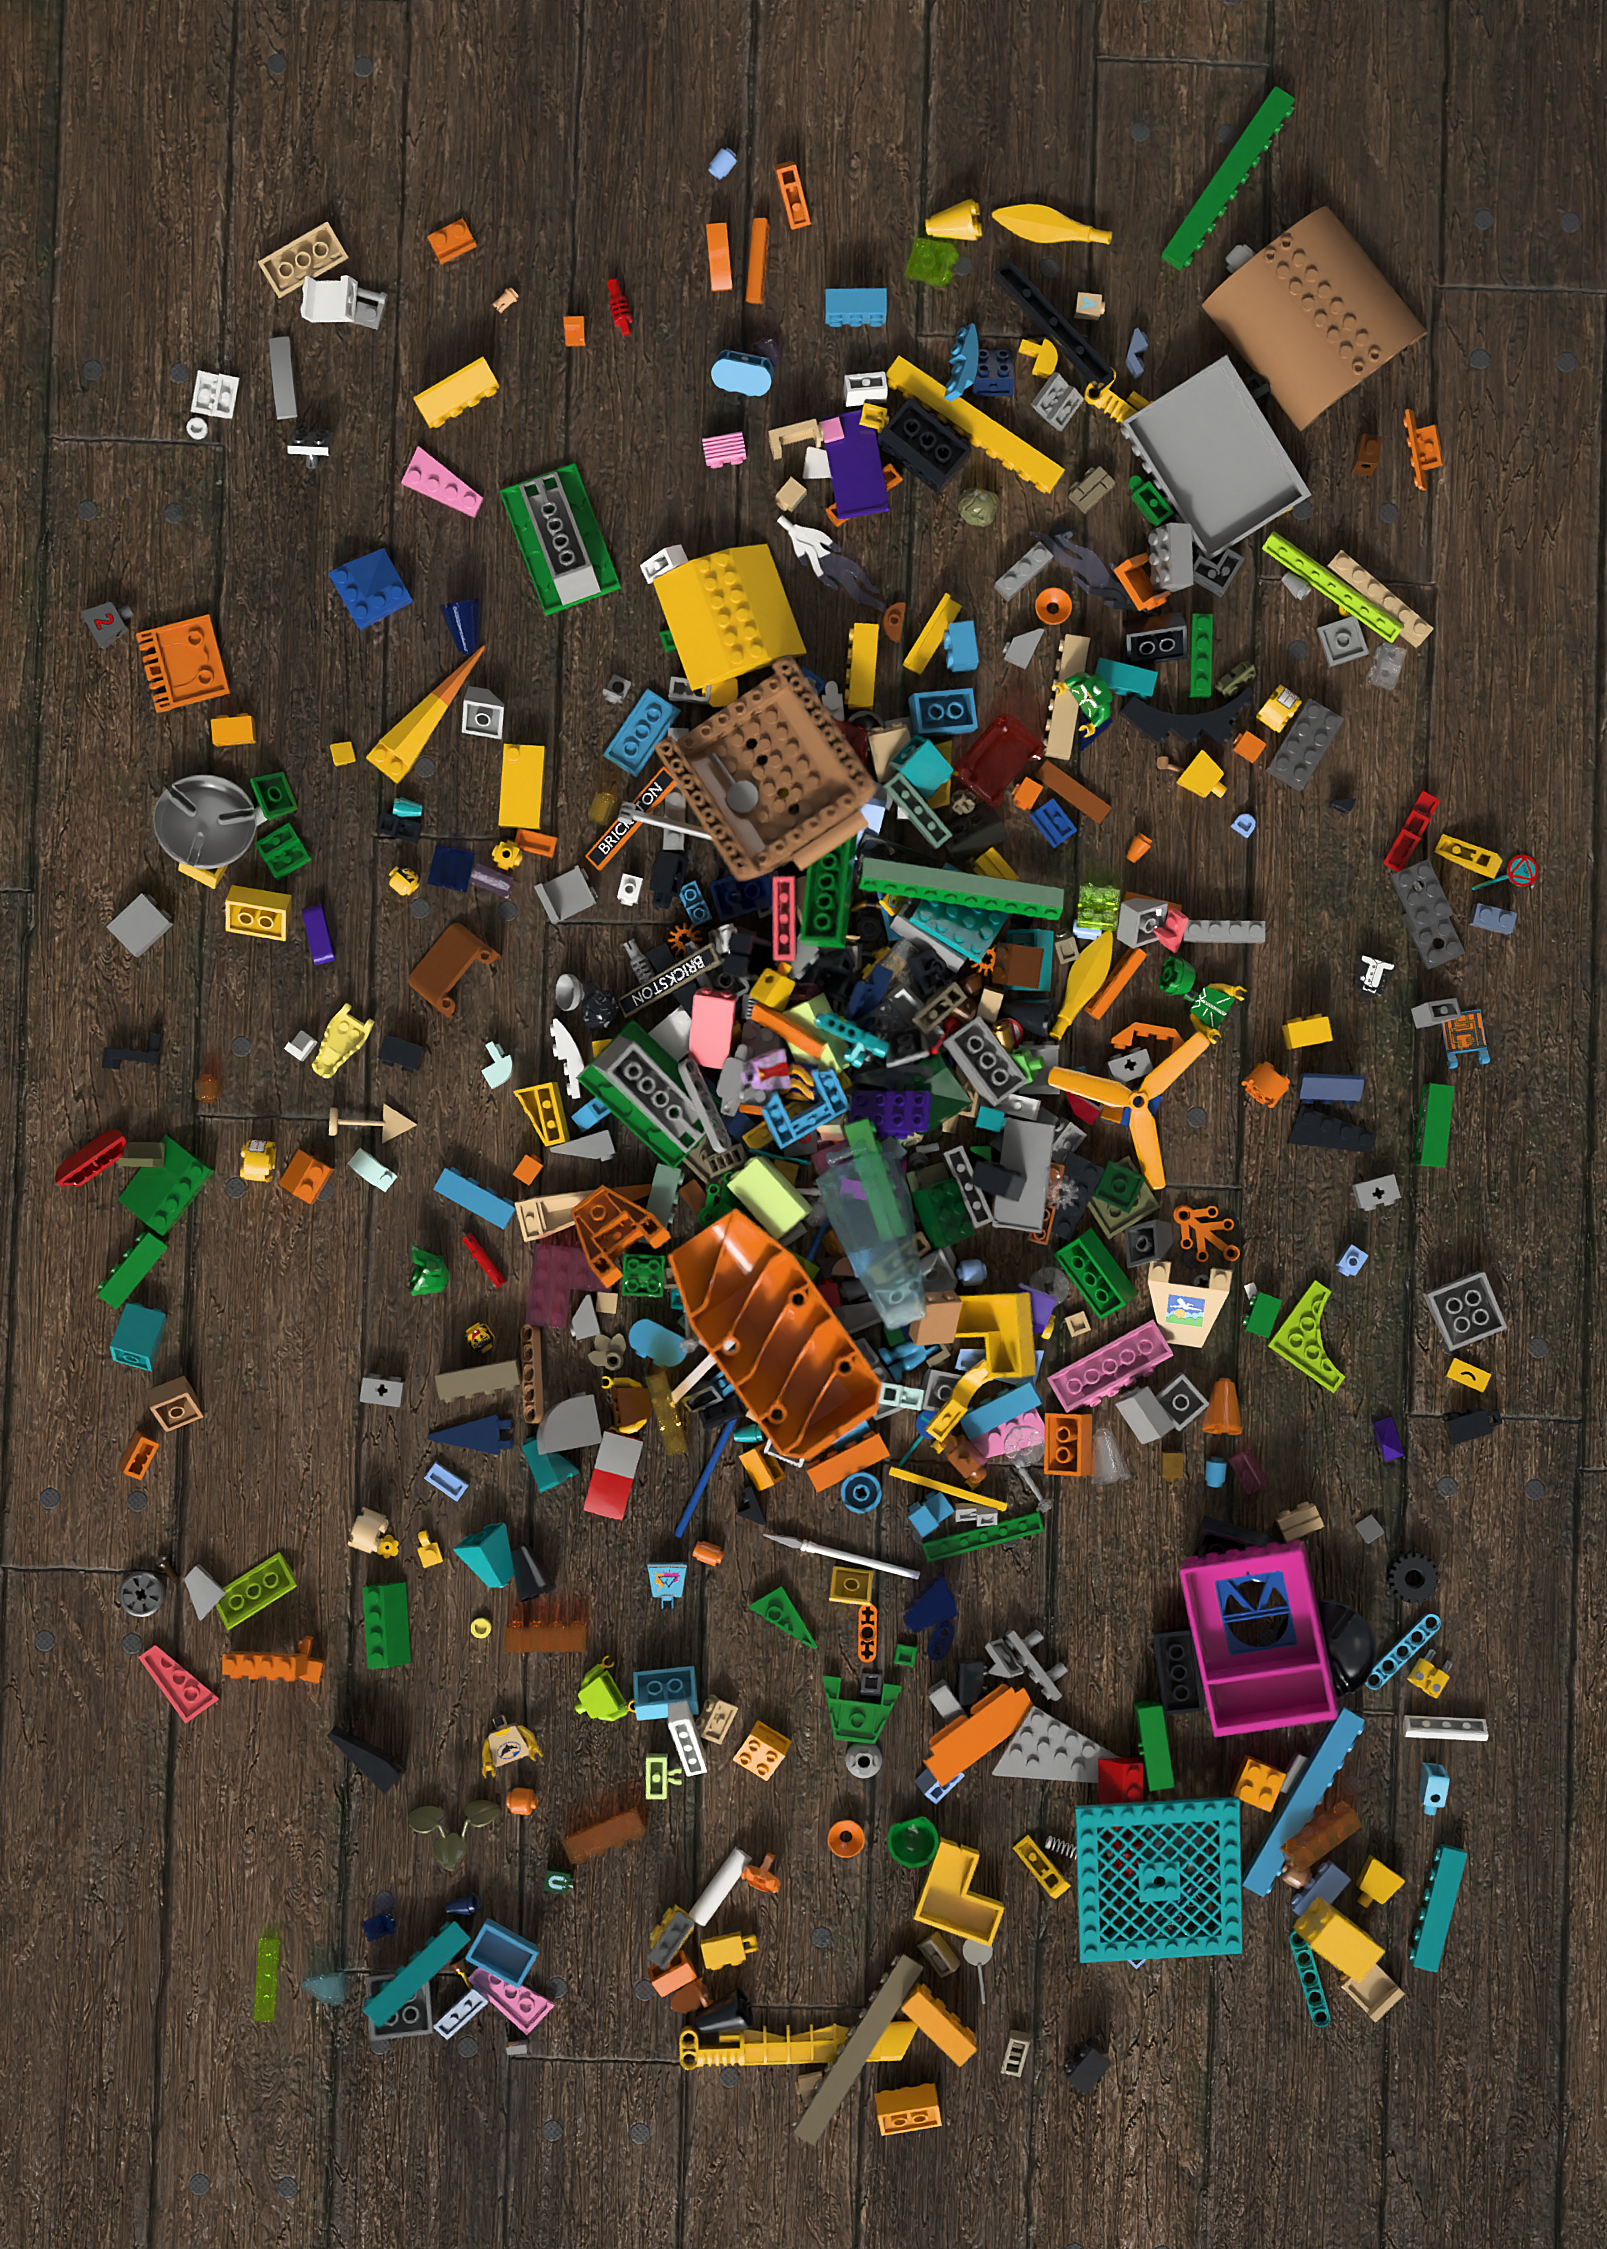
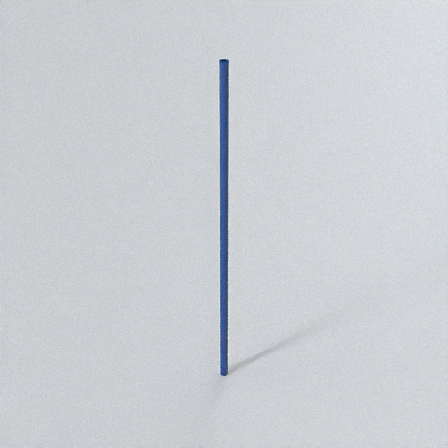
M831 1205L805 1257L811 1263L837 1211V1208ZM797 1293L793 1295L792 1301H794ZM739 1396L742 1406H744L745 1403ZM737 1419L726 1423L674 1532L675 1536L682 1537Z

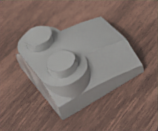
M928 1368L921 1386V1390H925L922 1409L938 1412L950 1398L954 1386L962 1375Z

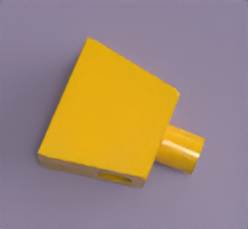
M1203 750L1199 752L1176 782L1204 798L1210 791L1221 798L1228 789L1219 782L1224 772Z
M781 961L776 972L766 968L749 996L784 1012L795 985L794 981L787 978L792 966Z
M1369 1855L1356 1882L1358 1888L1363 1891L1357 1901L1366 1908H1368L1373 1899L1380 1904H1384L1404 1884L1405 1880L1379 1860Z

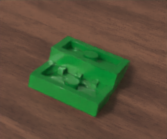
M290 823L254 843L277 881L312 860Z

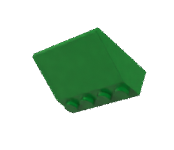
M165 1135L160 1143L165 1144L164 1167H141L118 1198L124 1206L162 1236L169 1234L215 1171L175 1140Z

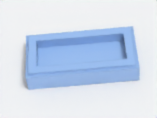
M437 1461L424 1477V1479L455 1501L459 1500L469 1486L467 1482Z

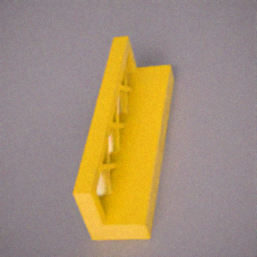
M947 593L943 596L904 661L903 666L921 676L943 640L948 624L953 623L962 608L960 604L950 599L951 595Z

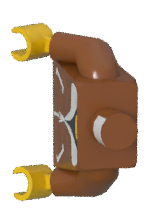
M963 1433L958 1437L953 1435L945 1437L942 1442L936 1439L931 1447L937 1450L938 1454L944 1448H947L948 1460L967 1479L964 1483L970 1486L971 1491L981 1484L980 1482L986 1477L987 1471L983 1466L988 1463V1460Z

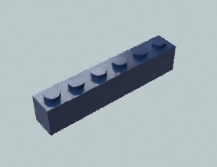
M701 1072L709 1092L722 1103L723 1097L718 1096L716 1092L717 1086ZM739 1108L735 1116L725 1115L722 1118V1122L730 1133V1139L735 1144L742 1143L745 1147V1153L749 1158L757 1155L760 1156V1154L750 1152V1148L742 1139L744 1134L757 1125L745 1113H741ZM773 1141L765 1147H763L762 1149H760V1151H765L773 1143Z

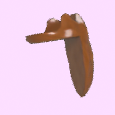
M703 1977L694 1979L690 1984L677 1991L671 2000V2008L679 2013H687L693 2009H698L702 2005L703 2007H708L713 2004L714 2001L708 1998L709 1990L707 1986L701 1982Z

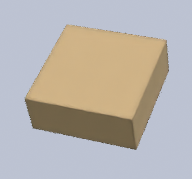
M598 1291L595 1312L616 1314L618 1293Z
M1084 1311L1064 1318L1071 1337L1091 1330Z

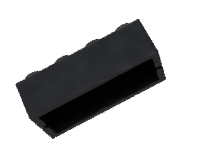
M731 932V937L728 941V950L730 952L726 955L723 963L724 973L757 983L766 968L776 972L777 969L770 968L771 964L774 965L776 963L774 960V943L752 935Z

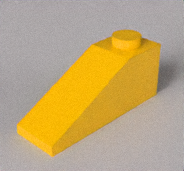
M1442 834L1434 853L1493 879L1502 863V859L1497 853Z
M1029 1835L1013 1847L1015 1852L1053 1898L1057 1899L1071 1886Z

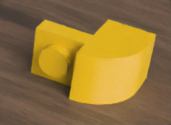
M1045 338L1042 346L1038 345V342L1033 339H1022L1019 352L1037 358L1032 374L1049 379L1055 370L1058 360L1055 346Z

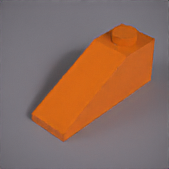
M792 160L775 165L774 170L791 230L810 225L796 164Z

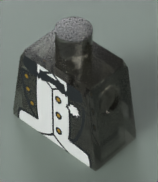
M1363 955L1356 956L1352 988L1361 991L1357 1002L1369 1005L1372 995L1382 996L1397 966Z

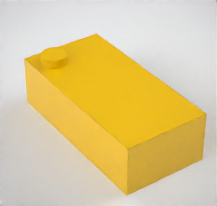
M504 744L499 810L500 827L541 830L546 764L545 746Z

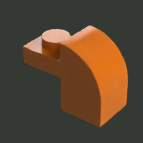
M305 1636L303 1641H299L297 1652L307 1654V1674L299 1678L309 1682L320 1683L326 1660L310 1657L314 1637Z

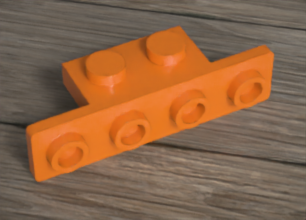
M1406 409V415L1403 416L1405 427H1408L1409 431L1407 442L1409 447L1412 448L1413 455L1410 456V460L1416 471L1414 482L1416 487L1425 491L1428 490L1425 470L1444 465L1437 425H1431L1417 429L1414 411Z

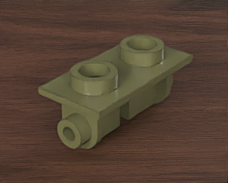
M1248 661L1241 662L1231 670L1235 677L1232 678L1229 674H1226L1217 682L1215 688L1219 692L1222 691L1225 700L1234 696L1243 685L1250 683L1256 676L1254 665H1250Z

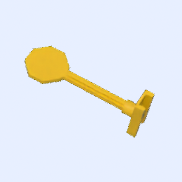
M734 677L712 684L708 703L712 707H727L736 701L738 697L737 679ZM707 686L702 687V697L706 696Z

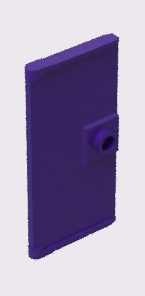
M862 410L820 418L822 422L839 417L844 434L842 439L825 443L839 519L890 511L875 428L859 425Z

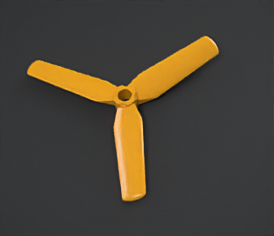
M1197 1032L1149 1073L1138 1090L1131 1091L1118 1081L1057 1066L1051 1068L1048 1075V1084L1112 1107L1129 1106L1131 1108L1129 1126L1141 1172L1146 1177L1144 1182L1150 1191L1160 1190L1165 1187L1166 1183L1156 1124L1147 1108L1148 1101L1162 1094L1210 1043L1203 1033ZM1136 1096H1141V1103L1133 1105V1099Z

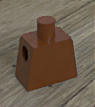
M1365 433L1358 435L1352 474L1372 476L1378 465L1382 443L1381 436ZM1362 464H1368L1369 467L1362 466Z

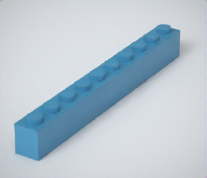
M1342 1705L1339 1706L1337 1719L1331 1720L1242 1875L1241 1884L1262 1897L1266 1893H1270L1274 1885L1273 1880L1275 1876L1281 1874L1284 1868L1282 1864L1286 1858H1290L1294 1851L1293 1845L1296 1840L1299 1841L1303 1836V1828L1306 1822L1309 1823L1314 1816L1313 1810L1316 1805H1320L1323 1801L1325 1789L1332 1785L1335 1779L1333 1775L1337 1769L1340 1770L1342 1768L1345 1754L1353 1749L1356 1735L1362 1733L1365 1727V1720L1361 1716Z

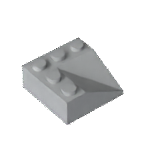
M1477 1271L1423 1293L1429 1310L1450 1351L1507 1329L1484 1271Z
M388 1974L365 1977L366 1999L370 1995L375 1997L380 1992L378 1988L386 1980L390 1982L396 1976ZM429 1981L380 2028L368 2017L369 2040L432 2034Z

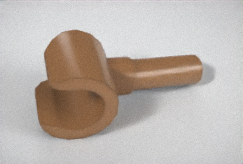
M1160 756L1157 758V767L1159 769H1170L1182 774L1184 773L1185 769L1169 764V757Z

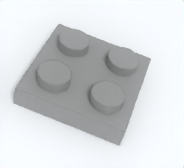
M1355 616L1317 628L1329 667L1369 654L1360 625Z

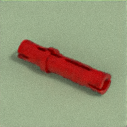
M472 1232L461 1239L472 1253L471 1257H475L496 1288L500 1287L501 1283L504 1284L507 1281L484 1251L485 1247H481Z

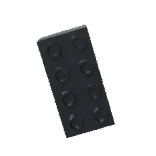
M909 398L878 435L877 444L940 496L969 461L972 452L971 445L963 438L961 440L954 435L955 432L949 426L944 427L939 423L940 420L933 413L928 414L924 411V407L917 400L912 401Z

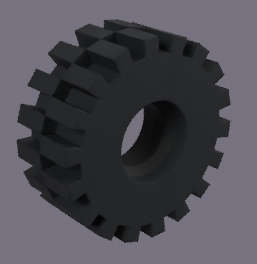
M1402 1552L1399 1554V1557L1395 1556L1392 1559L1393 1563H1389V1571H1386V1576L1388 1577L1386 1581L1390 1591L1400 1600L1410 1604H1421L1424 1600H1430V1596L1436 1594V1587L1439 1588L1440 1586L1438 1583V1579H1440L1438 1567L1432 1559L1420 1552ZM1411 1570H1417L1421 1574V1581L1414 1586L1409 1585L1406 1581V1575Z

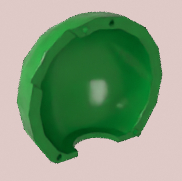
M926 1817L893 1824L887 1836L888 1849L892 1857L899 1864L909 1868L921 1867L929 1863L936 1855L939 1845L938 1833L934 1825Z

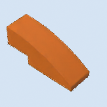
M726 223L706 224L712 291L732 290Z

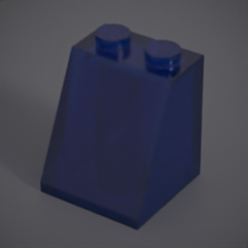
M942 1572L938 1573L904 1609L905 1615H903V1620L907 1629H912L914 1634L959 1615Z

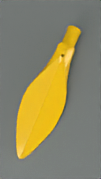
M1016 205L1001 208L992 213L995 220L1013 233L1038 243L1084 241L1091 243V241L1110 244L1112 239L1111 231L1094 229L1092 226L1081 224L1044 205Z
M1111 930L1104 932L1080 953V958L1076 959L1072 965L1067 980L1064 1002L1057 1016L1058 1020L1049 1033L1052 1038L1061 1040L1065 1030L1072 1024L1082 1007L1104 984L1112 956L1113 934Z

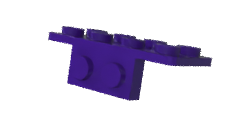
M853 1091L849 1123L868 1117L869 1122L873 1121L876 1133H873V1135L878 1139H887L888 1136H895L896 1139L902 1140L907 1139V1136L914 1137V1132H926L929 1128L931 1094L928 1091Z

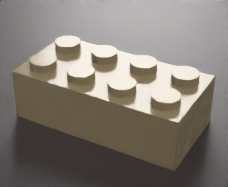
M519 1358L436 1375L435 1380L439 1400L445 1399V1403L457 1401L459 1396L465 1395V1399L477 1397L479 1392L485 1391V1395L497 1393L499 1388L505 1387V1391L519 1388V1384L522 1383Z

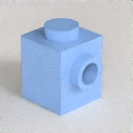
M1348 1244L1335 1264L1339 1266L1338 1271L1347 1277L1349 1274L1355 1276L1369 1255L1354 1245Z

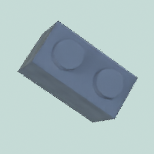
M1477 903L1472 906L1468 925L1507 935L1513 932L1517 913Z

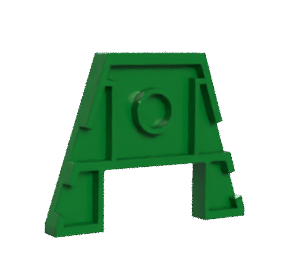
M823 1675L834 1739L875 1744L901 1691L902 1685L883 1682L881 1703H872L839 1698L841 1677Z

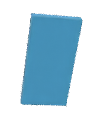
M647 688L603 756L637 778L654 753L655 749L653 746L662 741L668 732V728H671L681 710Z

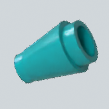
M402 797L400 799L395 798L392 814L398 817H421L423 805Z
M757 1423L734 1429L735 1442L759 1443V1441H764V1431Z

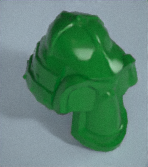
M412 1243L413 1262L417 1265L411 1274L409 1293L414 1296L441 1292L449 1284L450 1276L442 1256H436Z

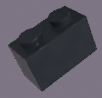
M385 1035L378 1058L382 1059V1064L393 1067L395 1063L402 1066L401 1070L413 1073V1070L419 1071L426 1048Z

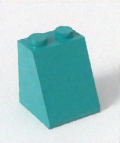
M916 734L888 763L896 773L900 772L920 797L926 800L936 794L937 788L942 783L947 782L954 771L928 739Z
M126 1303L110 1345L113 1361L152 1372L167 1323L166 1314L156 1308L152 1310L144 1308L139 1303Z

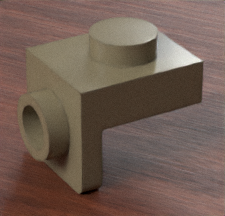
M948 1343L939 1344L942 1350L925 1360L930 1368L934 1366L936 1369L946 1363L944 1359L950 1356L949 1350H951Z

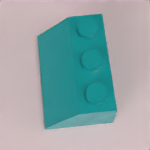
M1041 929L1007 930L1006 943L1044 949L1038 989L1004 984V990L1050 992L1054 931Z

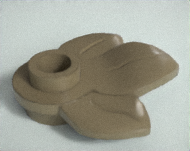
M618 1333L611 1340L605 1335H596L594 1342L596 1351L588 1354L590 1361L596 1366H605L609 1370H618L624 1361L622 1356L626 1350L624 1337ZM612 1356L617 1358L616 1364L610 1363Z

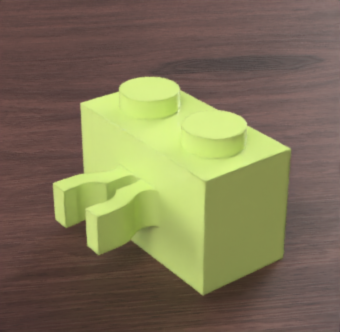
M647 1753L646 1799H667L668 1782L682 1785V1779L668 1777V1775L682 1773V1768L668 1770V1753Z

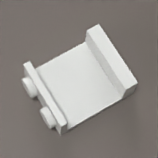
M305 276L303 303L301 305L302 317L310 322H354L358 281L350 276H341V281H316L309 276Z

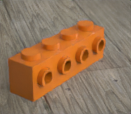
M870 1431L862 1436L863 1440L857 1443L853 1440L844 1445L845 1449L839 1452L836 1449L826 1454V1459L822 1461L816 1459L810 1462L806 1471L817 1493L890 1456L879 1432L874 1433Z
M231 1651L222 1654V1675H230V1678L248 1676V1679H260L261 1676L267 1677V1680H278L279 1677H285V1681H296L297 1677L307 1674V1654Z

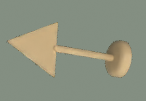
M384 1104L383 1121L338 1119V1109L330 1107L329 1136L337 1134L338 1124L383 1126L382 1143L417 1125L386 1104Z

